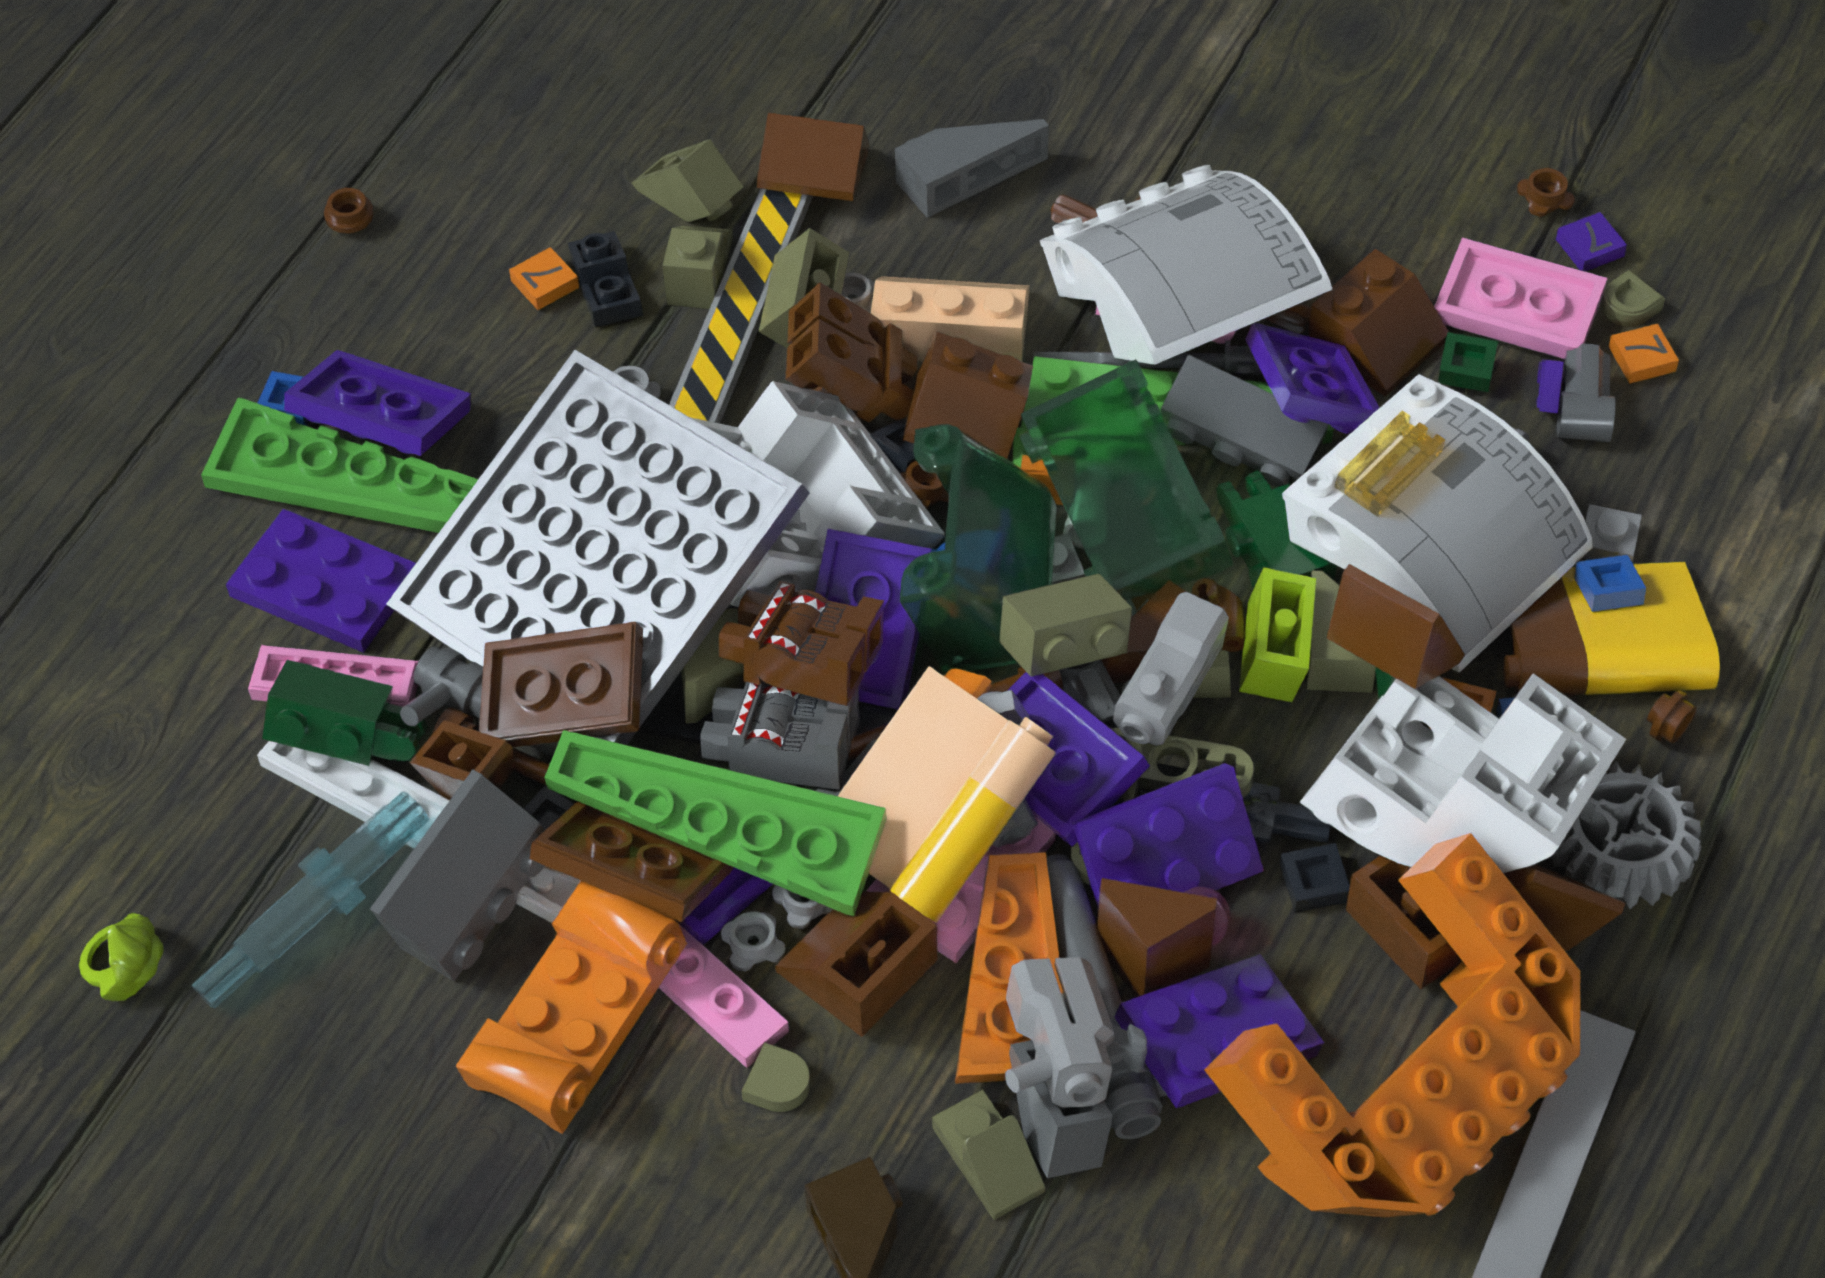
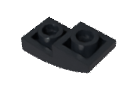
M615 231L604 234L593 233L585 236L583 239L567 243L571 260L578 276V282L595 328L643 316L641 300L630 277L627 259Z

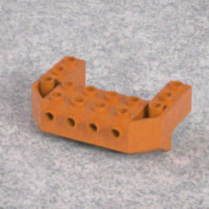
M1472 833L1436 843L1399 879V882L1462 960L1440 983L1458 1008L1356 1111L1348 1112L1277 1023L1243 1031L1204 1069L1271 1153L1258 1166L1265 1177L1310 1211L1377 1217H1395L1424 1213L1427 1216L1436 1214L1453 1200L1455 1192L1452 1188L1464 1176L1474 1174L1491 1160L1493 1152L1490 1149L1502 1136H1508L1516 1132L1529 1120L1531 1114L1528 1109L1539 1097H1545L1553 1093L1566 1081L1568 1075L1565 1073V1070L1580 1055V970Z

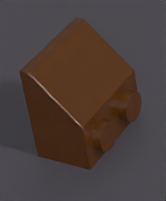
M1374 249L1334 284L1332 290L1325 292L1311 305L1308 328L1309 337L1345 346L1366 384L1385 397L1446 342L1448 333L1446 326L1417 276L1377 249Z
M937 331L916 377L903 440L1001 474L1028 399L1033 365L1021 362L1013 356L1002 355L974 345L966 339L952 337Z

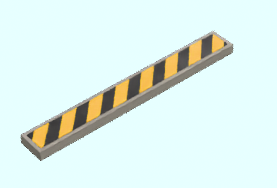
M760 189L669 405L688 417L720 424L760 327L774 257L796 239L813 198L812 195Z

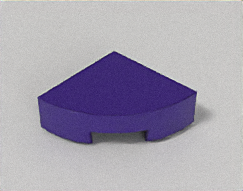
M1542 359L1539 362L1537 376L1539 391L1536 405L1541 412L1558 413L1564 364L1562 361Z

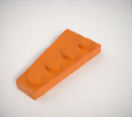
M1046 852L989 855L985 869L955 1084L1006 1081L1005 1073L1007 1070L1012 1069L1009 1056L1010 1045L1031 1040L1016 1032L1006 1000L1012 965L1022 960L1049 958L1060 992L1064 993L1054 966L1055 959L1059 958Z

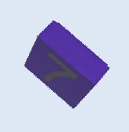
M1601 212L1558 228L1556 241L1579 270L1584 272L1624 257L1627 244Z

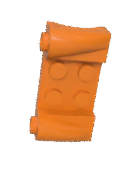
M580 881L552 923L557 936L498 1023L489 1018L486 1020L456 1065L461 1076L471 1088L491 1092L510 1100L561 1134L564 1133L577 1111L582 1107L594 1085L687 945L678 922L648 907L583 881Z

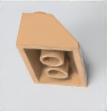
M881 276L875 280L871 314L883 323L884 328L891 323L902 329V348L916 355L917 361H924L938 331L952 337L966 339L974 345L996 353L1013 356L1022 362L1030 285Z

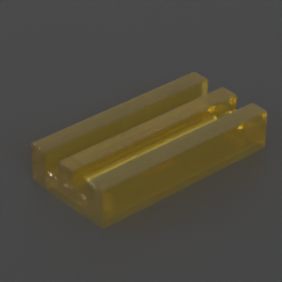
M1403 410L1337 474L1334 485L1336 489L1377 517L1442 453L1446 440L1438 434L1433 438L1428 436V427L1420 422L1416 426L1410 424L1411 416ZM1400 436L1404 437L1358 484L1354 482ZM1415 445L1421 449L1375 496L1369 493Z

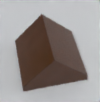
M768 113L757 177V188L853 201L869 152V140L865 127L863 125Z
M1351 564L1346 567L1342 574L1326 637L1328 640L1414 689L1460 664L1465 657V653L1439 613Z
M1537 864L1503 873L1564 951L1570 950L1622 914L1626 904L1588 885Z
M1102 878L1099 895L1098 932L1110 965L1136 998L1188 980L1209 968L1217 898Z

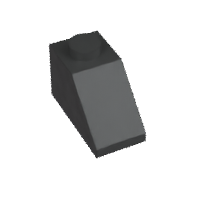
M1033 1040L1010 1045L1009 1056L1012 1068L1035 1059L1036 1050ZM1046 1081L1016 1093L1024 1137L1047 1178L1102 1167L1113 1117L1104 1101L1094 1106L1062 1108L1052 1103Z

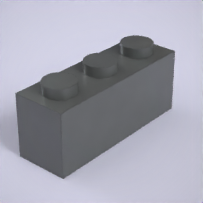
M1190 355L1187 356L1161 407L1159 424L1165 427V432L1172 438L1186 444H1192L1193 441L1209 447L1212 449V454L1226 464L1232 466H1239L1240 463L1261 472L1264 479L1275 487L1287 484L1291 486L1310 469L1329 427L1328 423L1312 419L1308 423L1290 419L1283 414L1273 394Z

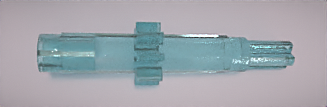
M402 791L387 805L378 810L330 854L325 848L321 850L317 847L298 864V867L306 876L256 919L232 943L234 947L192 984L194 990L210 1007L215 1009L256 971L261 973L275 959H279L334 908L339 914L342 912L345 915L350 913L366 898L358 887L411 840L415 833L429 821V817L424 809L413 797Z

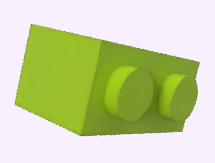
M1263 568L1247 604L1239 692L1287 702L1293 701L1309 670L1316 578Z

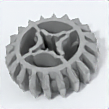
M1616 761L1610 767L1609 773L1604 774L1562 843L1552 855L1553 868H1565L1564 876L1582 882L1614 898H1623L1629 909L1637 904L1639 896L1653 906L1660 899L1661 892L1672 896L1678 890L1680 882H1686V879L1691 876L1694 861L1698 860L1701 851V845H1699L1701 821L1693 819L1695 813L1693 809L1694 802L1680 801L1682 796L1680 785L1670 788L1662 786L1664 782L1662 772L1652 779L1642 776L1643 772L1639 764L1631 773H1624Z

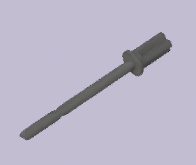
M1225 340V353H1181L1155 365L1114 358L1112 352H1033V359L1036 356L1133 368H1182L1187 356L1190 355L1216 368H1225V372L1233 376H1264L1249 346H1231L1230 340Z

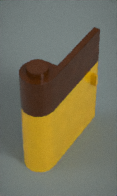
M1686 563L1633 564L1646 586L1644 605L1595 612L1591 611L1574 579L1576 567H1571L1509 626L1514 643L1512 655H1505L1503 662L1506 687L1514 688L1517 696L1531 675L1535 674L1564 696L1715 689L1718 685L1720 671L1718 646Z

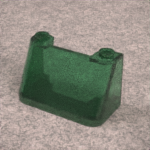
M1137 359L1021 413L1028 431L1019 435L1031 463L1043 461L1092 564V567L1083 570L1085 576L1100 574L1125 601L1158 592L1169 580L1179 586L1216 575L1234 566L1215 517L1211 516L1206 502L1204 503L1164 422L1162 413L1150 391H1148V382Z
M941 424L915 429L914 457L923 470L936 473L949 495L945 550L921 555L906 567L901 580L900 603L945 674L951 669H960L968 672L1019 664L999 642L1003 596L1052 585L1057 510L1055 499L1049 488L1042 481L958 427L950 424Z

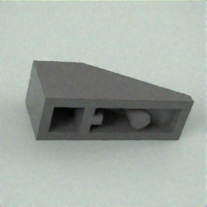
M1044 119L934 129L918 138L910 139L905 144L895 148L896 183L928 218L1048 159L1049 125Z

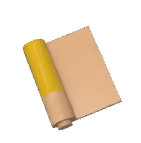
M929 666L838 795V797L886 808L887 820L869 874L890 888V891L937 923L1056 754L1054 750L1047 746L1053 736L1026 717L1019 726L1011 720H1007Z

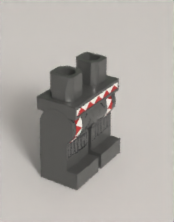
M763 680L760 685L746 682L744 689L717 687L713 698V722L705 721L701 731L702 759L729 762L731 771L776 782L839 789L849 759V753L851 752L853 737L856 736L860 723L858 687L847 706L774 687Z

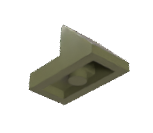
M983 1090L932 1117L933 1130L993 1220L1045 1192L1044 1183L1017 1119L1014 1115L1002 1119Z

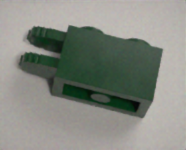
M1255 471L1245 477L1246 489L1250 497L1242 500L1237 490L1229 481L1218 484L1216 488L1217 499L1230 522V527H1227L1225 530L1226 540L1232 554L1235 557L1241 556L1247 565L1253 589L1263 568L1311 577L1312 571H1323L1332 580H1335L1337 565L1290 541L1286 505L1282 493L1290 487V484L1271 489L1261 472Z
M286 660L267 696L262 739L369 766L374 756L389 760L397 759L398 762L411 761L414 753H417L420 746L418 742L422 735L426 733L428 726L425 719L415 726H409L404 723L400 715L403 707L390 704L393 690L391 685Z

